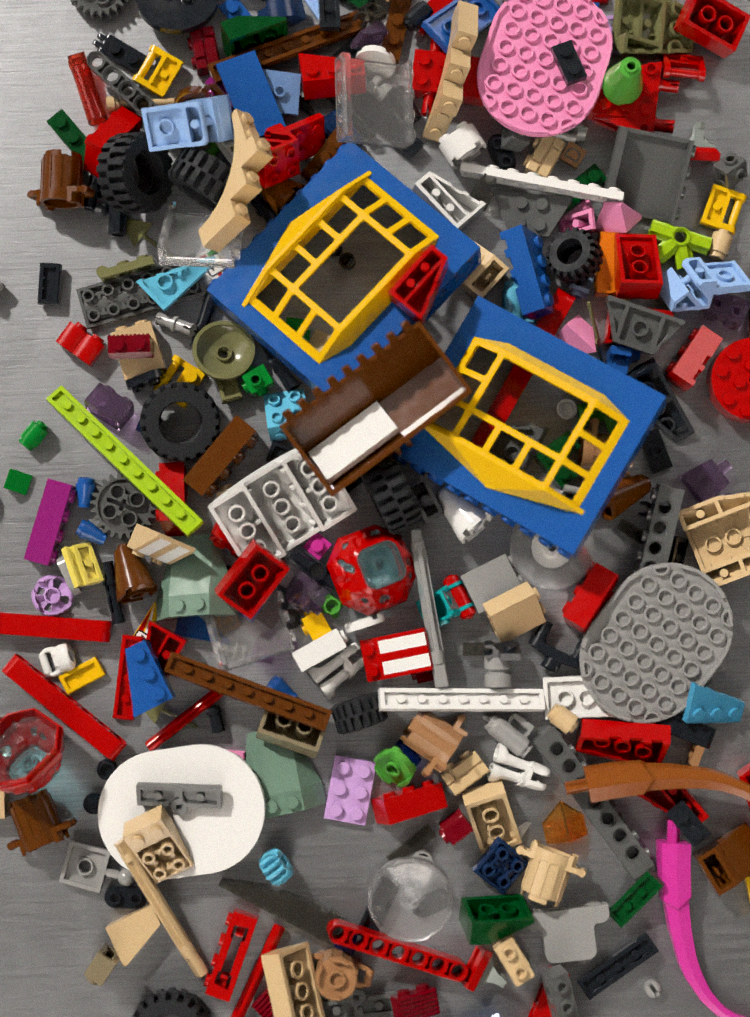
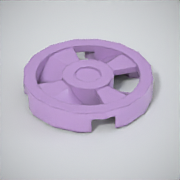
M46 575L40 578L31 592L35 608L47 616H59L65 613L72 606L74 595L70 591L64 577L59 575ZM54 579L62 581L58 588L53 587ZM39 587L45 590L44 595L37 594ZM62 596H68V604L61 601ZM48 603L51 604V612L44 610Z

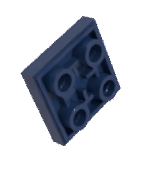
M498 836L471 869L504 895L525 870L529 861Z

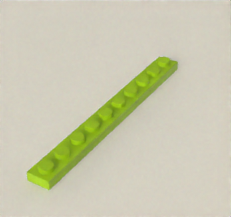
M62 385L46 398L47 402L188 538L204 524L203 520Z

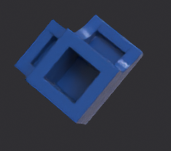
M611 345L606 352L605 364L627 375L629 364L637 363L640 360L641 351H634L632 348L622 345Z

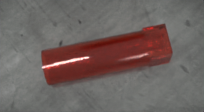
M85 52L67 56L88 125L97 126L102 122L104 123L108 120L94 74L87 64Z

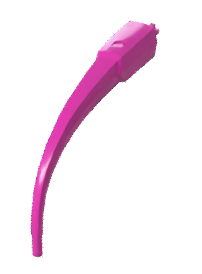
M671 819L667 820V839H656V875L665 883L658 891V896L662 901L666 926L677 963L684 978L697 997L716 1016L746 1017L733 1012L716 998L700 969L695 952L689 900L691 898V844L680 839V829Z

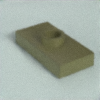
M237 378L231 380L216 379L222 404L243 399Z

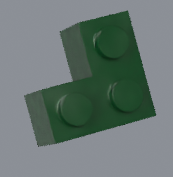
M567 430L549 444L547 448L558 454L561 453L572 433ZM577 440L575 441L574 445L569 451L567 457L581 447ZM541 452L534 456V460L544 473L548 475L555 460ZM561 465L552 483L557 489H561L564 484L566 485L578 475L568 467Z

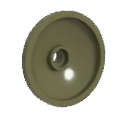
M215 321L204 326L197 333L192 346L193 358L197 367L205 375L217 380H231L243 375L250 368L255 357V344L252 336L239 324L232 321ZM225 353L228 356L226 358H222L220 355Z

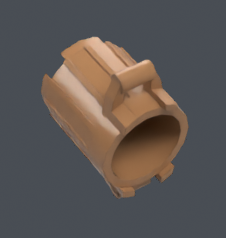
M591 418L589 420V429L583 430L605 444L611 434L598 433L599 419ZM580 437L579 444L581 447L578 448L577 465L589 472L601 450ZM627 471L624 476H629L630 472Z
M418 711L416 716L412 717L403 731L406 736L402 735L399 739L404 741L403 744L429 761L421 771L422 776L427 777L431 775L433 768L440 773L444 772L448 765L446 763L455 752L462 738L468 734L466 730L460 727L466 720L464 714H459L455 717L452 725L431 711Z
M334 946L325 951L320 950L319 952L311 953L312 958L318 959L316 969H314L316 975L315 984L322 996L332 1001H340L352 995L355 988L371 987L374 970L362 963L350 950ZM359 969L366 970L363 982H359L358 979Z

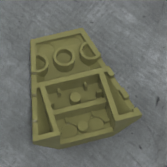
M615 0L612 29L614 45L621 54L693 53L694 41L673 30L684 5L676 0Z

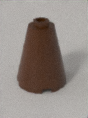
M289 178L266 189L261 185L262 190L260 193L276 215H278L281 208L285 204H289L294 199L296 192L301 188L303 189L305 185Z
M643 474L623 477L601 516L605 520L611 521L650 493L652 486L650 479Z
M128 543L118 545L114 551L117 602L121 600L122 604L141 601L144 595L149 594V597H151L158 591L157 584L141 557L132 554L133 549L127 547Z

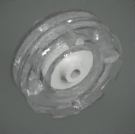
M516 525L510 538L511 560L519 575L530 584L547 590L564 589L582 579L590 568L595 552L592 532L576 559L573 557L567 559L558 554L557 548L555 551H549L548 547L539 543L538 537L534 535L530 538L519 530V526Z

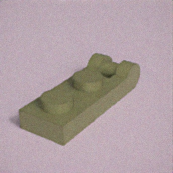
M145 254L138 256L137 260L120 261L117 263V266L110 268L99 266L96 273L102 281H107L155 267L156 263L152 255L148 256Z

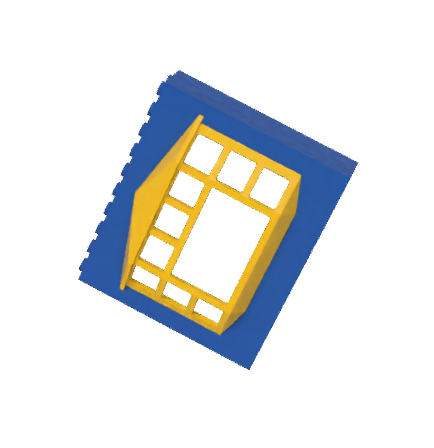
M349 140L346 144L339 147L337 154L324 163L323 168L309 179L308 184L303 189L301 188L296 192L294 199L289 204H285L275 218L269 220L266 228L253 237L252 243L247 248L242 249L232 263L226 265L223 273L210 282L207 291L221 310L242 326L254 339L311 389L318 386L324 393L330 388L326 381L327 378L333 375L337 381H340L345 377L341 371L343 366L348 364L352 370L360 366L356 360L359 354L363 353L369 359L374 355L371 345L378 342L384 348L389 344L385 337L387 333L393 331L398 337L404 333L400 326L403 321L408 320L412 326L417 323L390 301L388 292L431 244L448 257L449 267L425 323L482 263L481 250L479 245ZM363 185L380 198L364 210L350 200ZM345 204L358 216L341 234H338L326 223ZM386 204L403 217L402 220L388 229H385L369 216ZM365 221L405 255L341 323H338L300 291L299 288L350 234ZM408 224L413 225L427 237L412 249H409L393 236L394 233ZM322 229L334 241L316 259L304 247ZM297 254H300L311 266L294 283H291L280 272ZM276 278L288 290L273 312L257 296ZM293 295L297 296L311 309L297 332L280 318L281 313ZM316 315H319L334 328V332L320 352L303 338L304 333Z
M478 296L444 354L461 376L464 374L481 382V385L470 403L460 401L455 405L464 409L465 412L453 431L435 424L434 420L410 438L413 444L412 447L409 448L404 443L400 446L402 454L398 456L394 450L392 455L396 461L405 466L409 463V467L422 476L425 473L428 474L427 477L439 486L443 483L446 484V488L457 496H460V494L465 495L466 501L474 506L482 505V509L494 517L497 514L500 515V519L513 528L515 525L519 526V530L528 537L532 538L535 535L539 538V543L549 549L552 546L556 547L558 554L567 559L573 557L576 559L664 409L666 396ZM478 347L498 355L485 376L467 368ZM504 359L589 404L561 453L558 454L476 408ZM595 408L617 421L615 429L605 444L583 430ZM472 414L495 426L483 448L459 436ZM501 431L525 443L513 465L489 453ZM578 437H582L601 450L589 472L566 458ZM531 448L555 460L554 465L543 482L519 470ZM561 465L568 467L584 478L573 500L568 499L550 487Z

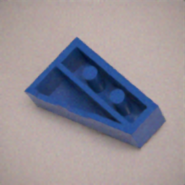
M148 639L125 649L134 717L176 697Z

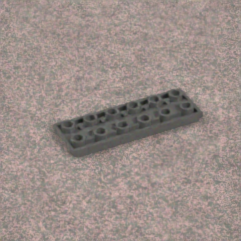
M195 255L76 289L87 329H94L161 309L136 281L156 276L159 273H167L172 269L185 265L196 264ZM202 278L173 305L205 296L206 291Z

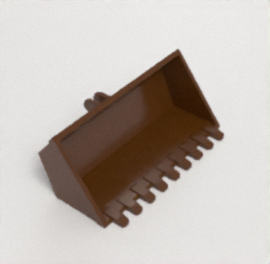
M408 320L403 321L400 326L404 333L398 337L393 331L387 333L385 337L389 341L388 345L382 348L378 342H375L371 345V349L374 352L372 357L367 359L363 353L359 354L356 360L360 366L354 370L348 364L343 366L341 371L345 377L340 381H337L333 375L327 378L326 381L330 388L324 393L320 387H315L312 393L316 399L308 403L305 398L299 399L297 404L301 410L295 415L290 409L283 411L282 415L287 421L281 424L280 428L332 497L394 450L400 456L402 454L400 448L402 444L405 443L409 448L412 447L413 444L410 438L473 392L420 321L413 326ZM377 401L400 432L330 484L308 452Z

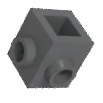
M730 152L713 165L715 181L727 189L732 188L748 176L746 160Z

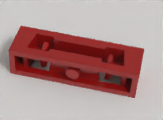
M236 907L233 913H228L225 925H228L227 932L221 933L218 945L221 946L219 954H214L211 966H214L212 974H207L203 985L207 987L205 994L226 1002L230 1001L259 915ZM234 925L238 926L235 936L241 938L245 928H249L246 938H242L231 972L222 971L220 979H217L218 971L221 972L234 936L232 933ZM230 974L232 978L230 984H227L226 982Z

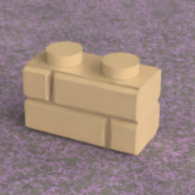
M552 136L537 137L532 146L535 149L533 154H528L523 163V166L526 167L524 173L534 172L546 178L550 176L566 143Z
M467 749L458 756L460 760L454 764L449 762L447 768L440 774L455 796L490 772L474 749L472 751Z

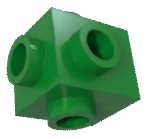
M263 364L256 368L255 366L250 367L241 376L244 380L241 383L246 394L251 392L253 397L265 395L269 392L268 388L275 385Z

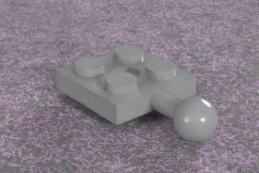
M71 839L59 882L100 893L105 876L118 879L119 883L123 886L131 885L134 882V877L127 869L118 871L108 868L111 857L108 849ZM86 860L91 864L90 871L84 872L81 870V861Z

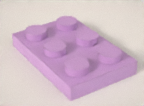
M335 755L324 814L325 819L365 826L375 773L374 767L376 763L374 761Z

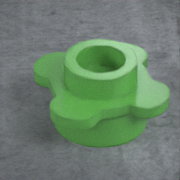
M327 594L325 596V603L320 607L322 613L330 614L332 618L339 617L341 607L344 605H342L340 599L334 598L332 594Z

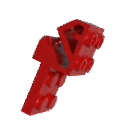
M321 113L286 127L278 123L265 130L264 139L269 142L273 158L258 172L259 182L265 189L299 175L300 161L315 156L325 143L324 116Z

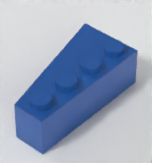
M522 224L500 232L501 240L506 241L508 248L504 250L506 258H509L513 265L510 273L514 282L518 285V288L515 290L522 315L530 320H534L554 313V298L549 289L551 282L546 273L547 261L542 252V238Z

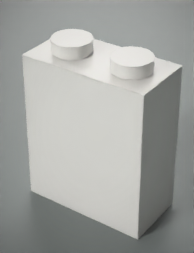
M336 628L293 652L292 655L303 672L346 648V642L349 640L343 630L339 631Z

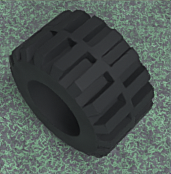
M573 227L571 231L567 228L564 233L559 232L556 239L553 237L551 240L553 242L552 245H548L547 249L549 252L546 253L547 265L564 283L580 285L583 282L585 284L589 282L588 279L590 277L592 279L595 277L594 273L596 271H600L599 264H603V259L601 258L604 256L600 244L586 230L582 228L579 230L577 227ZM582 249L579 259L574 263L567 264L570 255L574 251Z
M371 692L343 701L330 709L332 710V717L338 734L356 732L379 724L388 718L387 711H379L378 692Z

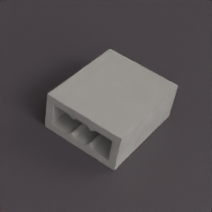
M503 554L459 576L478 614L485 611L483 603L524 583L521 576H516L513 570L516 566L511 556L507 557L506 554Z

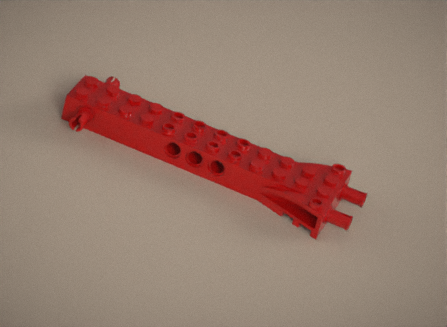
M432 38L430 51L415 49L409 93L412 98L423 99L421 115L425 117L427 108H429L428 117L430 115L447 55L442 52V49ZM471 56L470 70L463 84L462 104L485 107L477 87V69L480 57ZM662 61L641 65L643 90L638 99L631 104L616 105L604 96L601 87L594 108L584 120L591 121L612 132H617L618 126H624L649 132L659 131L672 134L675 120L658 119L656 116L658 93L661 91L677 94L680 81L662 79L660 76Z

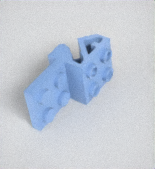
M229 94L141 109L149 152L207 145L208 142H222L234 139Z
M700 257L685 258L682 261V267L687 272V275L682 278L672 267L662 274L663 286L660 296L671 312L710 308L713 295L750 291V280L735 260L704 263Z

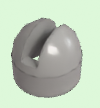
M650 979L644 984V991L649 997L657 998L662 992V987L657 980ZM652 984H653L654 988H655L656 991H657V993H655V994L652 992V990H651L650 987H649V986H651Z

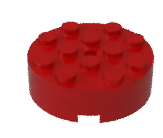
M750 338L735 341L720 351L712 360L706 376V384H708L710 394L709 398L717 411L732 421L745 424L750 423Z

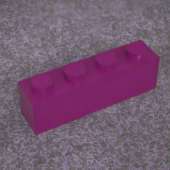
M47 479L24 559L47 566H52L53 563H56V559L59 557L58 545L63 542L65 537L64 525L69 522L71 516L69 508L71 503L75 502L77 496L75 486Z

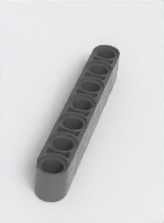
M92 51L88 54L87 64L92 72L140 117H142V112L138 109V105L142 101L148 102V107L158 106L103 53ZM95 59H102L100 66L94 67L92 65ZM110 73L118 74V78L115 81L108 80ZM126 87L133 88V93L129 96L123 95V90ZM184 147L175 149L180 153Z

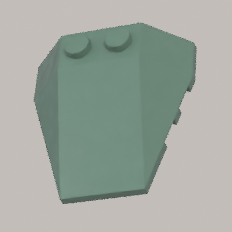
M210 534L191 535L189 538L187 536L174 538L196 549L194 553L171 565H166L156 600L157 621L178 620L179 617L205 615L217 617L238 615V610L218 597L214 590L229 570L226 568L221 549L214 546L213 542L208 539Z
M257 731L247 733L244 760L253 772L256 773L262 785L266 803L265 819L307 810L326 803L323 783L306 755L257 739Z

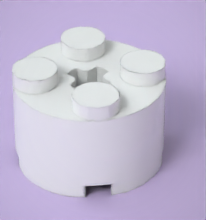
M466 121L458 124L454 132L451 134L447 133L439 139V149L452 169H457L456 165L461 162L467 163L474 160L482 153L480 151L482 146L484 149L487 147L474 124H468Z

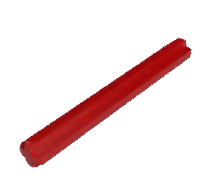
M214 691L208 692L145 742L146 747L150 751L157 749L224 695Z
M276 923L273 925L231 1017H245L265 974L261 955L277 948L285 931L282 925Z

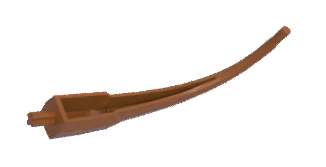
M629 760L583 766L585 778L564 782L567 795L588 791L591 803L643 795L647 791L665 789L717 790L740 796L750 802V784L719 770L674 763H645L642 760Z

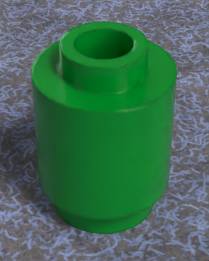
M39 419L37 422L32 420L20 434L21 438L18 441L32 451L49 434L46 430L48 426Z

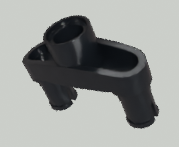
M546 621L539 625L535 635L531 636L529 644L544 655L540 665L555 673L558 672L561 664L580 669L579 652L582 638H579L573 653L568 655L548 645L546 642L553 624Z

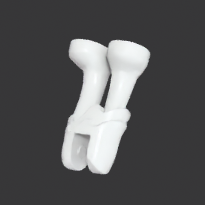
M358 642L352 643L339 651V654L327 664L319 668L312 666L306 670L318 685L342 665L340 672L319 686L329 701L335 697L336 688L347 678L350 680L352 676H355L364 667L363 656L355 662L349 657L361 648Z
M501 743L497 744L493 760L500 764L521 769V771L517 773L498 764L491 763L488 768L490 772L486 775L487 781L495 782L503 779L515 782L514 785L539 791L545 790L546 784L531 779L533 772L550 777L551 771L548 767L538 762L515 757L508 752L506 746Z

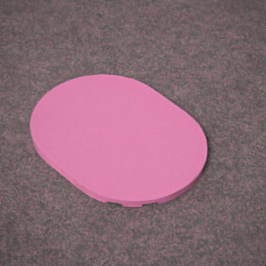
M592 0L505 1L494 16L477 69L478 92L491 116L507 129L531 137H550L565 133L575 128L587 118L598 99L613 48V36L604 12ZM571 40L587 77L586 80L566 86L551 53V47Z

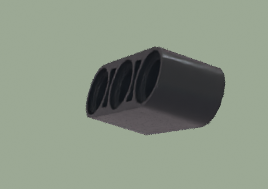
M679 714L653 723L671 725L672 735L710 749L716 733V729L701 723L687 724L682 720L683 716Z

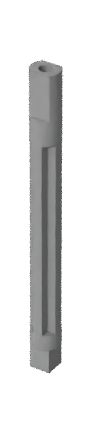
M421 529L410 531L412 543L410 547L424 627L426 628L434 667L432 670L435 688L450 686L425 542L422 539Z

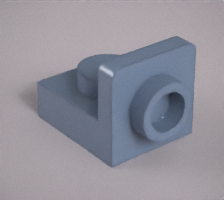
M590 277L588 279L589 282L585 284L583 282L580 285L570 284L567 292L578 299L586 298L589 295L593 279Z

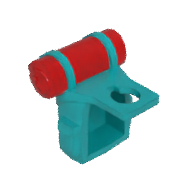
M457 574L447 576L443 581L444 586L436 591L433 589L440 628L449 624L450 619L460 616L461 620H469L477 613L473 602H471L463 586L462 580L459 579ZM419 598V600L416 601L415 603H416V605H417V608H418V610H419V612H420L421 617L423 618L422 610H421V604H420V598Z

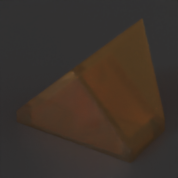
M561 800L542 822L547 844L572 842L588 834L583 813Z

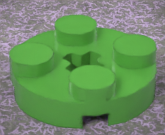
M393 746L391 749H382L374 758L376 763L374 769L377 775L388 784H391V782L398 784L396 787L407 786L417 769L416 765L396 746Z

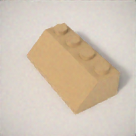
M308 942L275 949L261 955L274 1017H325L320 992L315 984L316 975Z

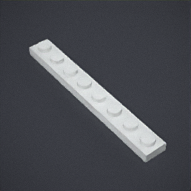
M474 161L461 162L460 166L462 177L563 196H573L574 198L601 203L624 202V192L616 187H609V189L600 188V185L594 183L584 185L576 180L562 181L555 176H548L546 178L534 172L524 174L512 168L503 170L495 165H487L486 167Z
M379 688L378 690L379 711L543 712L545 710L543 689Z

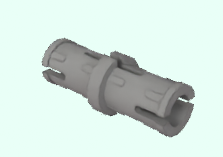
M162 312L156 315L163 319L155 318L156 325L170 328L172 332H181L190 337L195 335V332L189 330V328L197 330L196 324L184 321L181 317H172Z

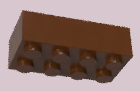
M236 415L183 478V481L205 499L208 497L212 498L219 490L217 486L222 480L225 482L231 476V469L234 465L239 466L245 459L244 453L248 449L252 450L259 442L257 431Z

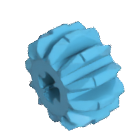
M269 849L259 859V866L263 871L262 874L273 885L279 886L284 884L293 875L292 865L280 849Z

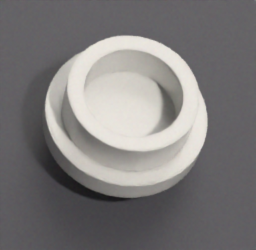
M563 399L557 404L556 412L562 419H571L577 413V405L571 399Z

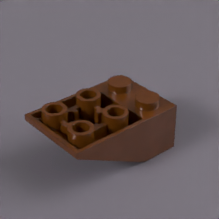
M746 822L691 854L712 890L719 896L737 886L750 875V828Z

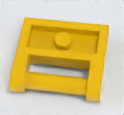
M151 45L148 50V56L137 75L134 74L131 81L164 98L184 64L183 61L155 45ZM156 57H160L161 60L148 81L145 80L144 77Z
M713 184L699 224L716 230H728L730 235L734 236L737 229L735 226L742 205L746 202L747 195ZM733 199L735 203L728 224L722 223L729 201Z
M174 354L171 359L172 363L164 374L165 378L161 379L162 383L155 385L153 390L155 391L158 387L168 384L179 366L183 367L184 370L176 382H188L199 387L206 375ZM184 402L175 403L183 409L188 405V403Z

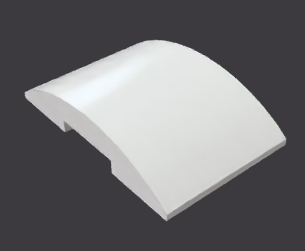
M296 448L249 474L207 506L238 557L254 539L280 559L287 555V551L317 532H324L358 510L345 488L332 497Z

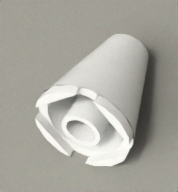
M446 486L438 491L437 500L462 544L465 543V539L469 542L483 531L486 520L489 523L492 520L493 516L485 512L482 506L478 504L476 507L466 501L465 495L460 494V496H457L450 492Z

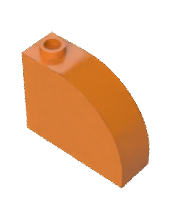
M600 231L597 236V242L600 244L604 256L601 257L603 264H599L600 271L595 272L594 297L616 296L614 284V236L616 232Z

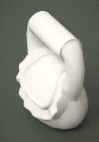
M68 643L46 647L39 654L44 675L48 677H57L64 672L73 670L76 666L74 651ZM47 653H51L54 667L56 668L54 672H52Z

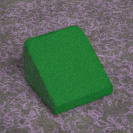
M10 468L4 488L27 495L33 476Z

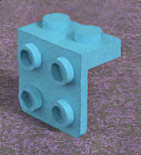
M303 389L264 395L267 427L271 442L288 440V437L280 428V425L287 421L282 413L286 409H290L295 415L301 410L297 401L305 398Z

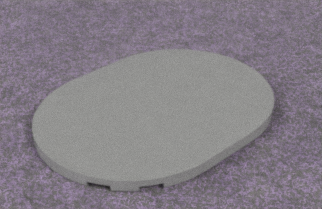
M680 563L652 564L628 576L593 619L581 642L579 652L581 677L593 700L612 716L634 723H656L682 712L686 707L691 681L704 687L722 664L730 649L734 622L726 595L708 575L694 567Z

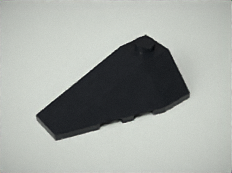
M654 357L634 367L627 374L629 377L666 396V405L655 423L673 440L678 442L695 433Z

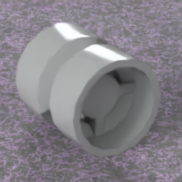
M484 657V667L488 671L484 675L485 687H512V675L508 673V670L511 669V661H500L499 657Z

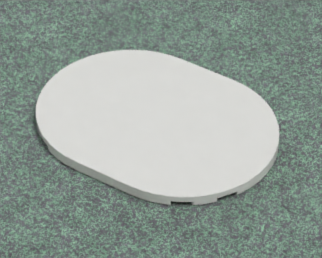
M211 744L173 747L136 755L125 761L112 773L105 783L99 799L98 825L102 840L113 858L129 871L114 844L123 838L125 822L157 807L137 805L136 785L138 782L222 785V808L188 807L184 814L178 815L171 810V805L163 806L172 818L194 864L192 867L168 879L220 872L235 865L255 846L264 826L266 816L264 791L256 773L236 753Z

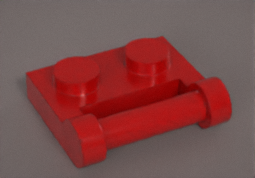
M662 54L663 78L673 76L697 79L698 82H704L706 68L703 56Z

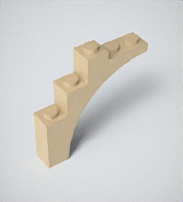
M461 0L457 3L452 16L449 45L441 80L423 131V138L439 142L440 137L447 133L453 117H456L462 104L463 84L470 70L471 51L478 37L477 5Z
M238 109L231 113L234 127V154L230 175L216 208L198 230L203 247L216 252H220L251 222L246 205L262 190L257 173L273 158L269 142L264 138H259L254 118L248 112Z

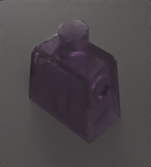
M710 459L678 477L698 503L716 497L726 487L729 480L724 474L731 470L732 466L726 459H723L717 465Z

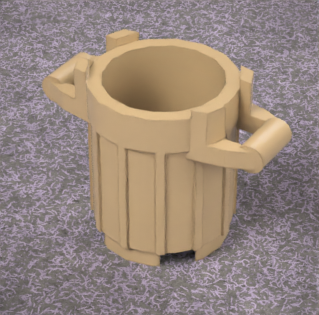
M532 840L530 848L525 845H520L516 848L518 854L530 857L520 893L523 895L525 892H528V899L546 905L548 901H554L553 907H558L559 902L562 901L570 873L576 874L579 877H584L587 874L586 868L576 866L579 858L577 854L573 853V855H570L556 848L543 845L539 840Z

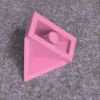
M582 200L562 217L559 222L560 232L564 233L567 228L572 231L573 227H577L579 230L582 228L587 233L589 232L591 236L596 229L594 208L589 200Z
M604 202L595 223L596 229L594 232L627 233L641 220L642 215L623 202Z
M580 315L570 320L556 336L587 354L597 352L593 327Z

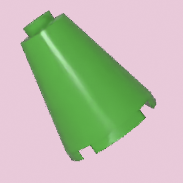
M627 57L606 71L602 89L604 96L610 102L616 105L631 104L640 96L643 90L641 64L636 58Z

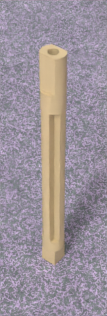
M120 839L114 844L120 857L194 975L200 978L203 977L209 970L197 953L193 943L154 880L124 839Z

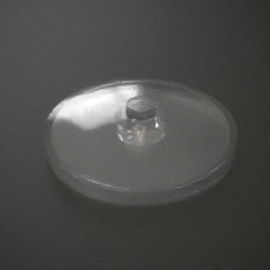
M400 857L387 862L375 873L369 886L367 904L372 920L383 933L403 942H420L435 936L447 924L453 908V891L447 876L434 863L419 857Z

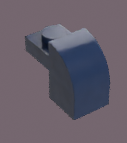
M269 0L266 2L267 6L257 12V16L286 17L287 26L293 27L306 19L302 0Z

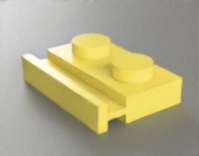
M91 542L76 544L70 547L65 546L61 549L74 588L98 584L104 581Z

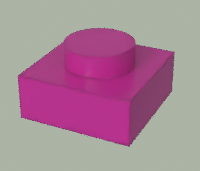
M317 532L308 540L303 548L320 560L332 544Z

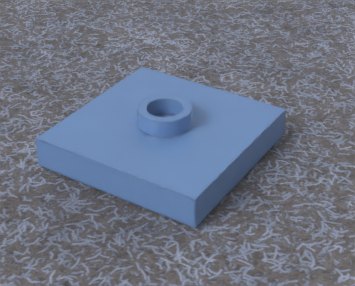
M263 69L281 115L297 117L301 74Z

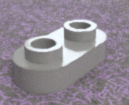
M64 557L57 558L58 567L72 594L76 596L82 593V586L74 588Z

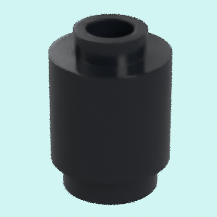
M425 1L416 3L403 16L404 26L409 31L417 32L421 28L423 21L433 14L432 8Z

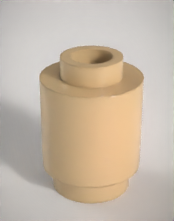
M718 229V231H714L712 234V243L708 251V257L715 261H723L724 257L728 255L733 236L730 235L728 230Z
M557 703L546 716L550 719L549 722L565 734L568 731L572 733L579 725L577 722L578 716L565 706H560Z

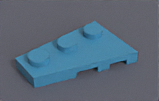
M691 681L682 720L687 724L740 722L745 703L741 699L716 692L711 688L700 686Z

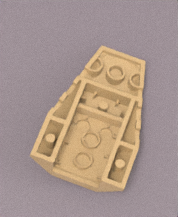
M750 492L716 496L680 510L679 520L703 573L712 578L719 586L750 575Z

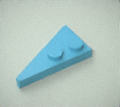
M214 258L204 259L193 265L178 267L167 273H159L144 280L139 279L136 283L165 312L203 277L217 261Z

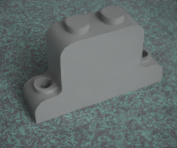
M605 900L530 909L534 917V924L527 926L529 932L541 931L543 952L550 963L564 966L567 965V962L575 961L578 964L587 963L588 959L595 957L597 948L594 926L605 923L609 918V906Z

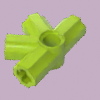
M654 219L648 230V234L656 235L657 240L661 241L658 244L660 264L663 265L674 255L676 270L684 269L682 261L685 258H693L692 252L706 256L712 243V238L689 231L685 227H676ZM676 233L683 234L684 241L682 243L676 241Z

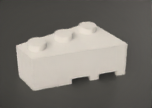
M430 171L418 180L412 189L415 194L460 231L479 216L486 205L485 202H479L469 196V193L458 190L450 182Z

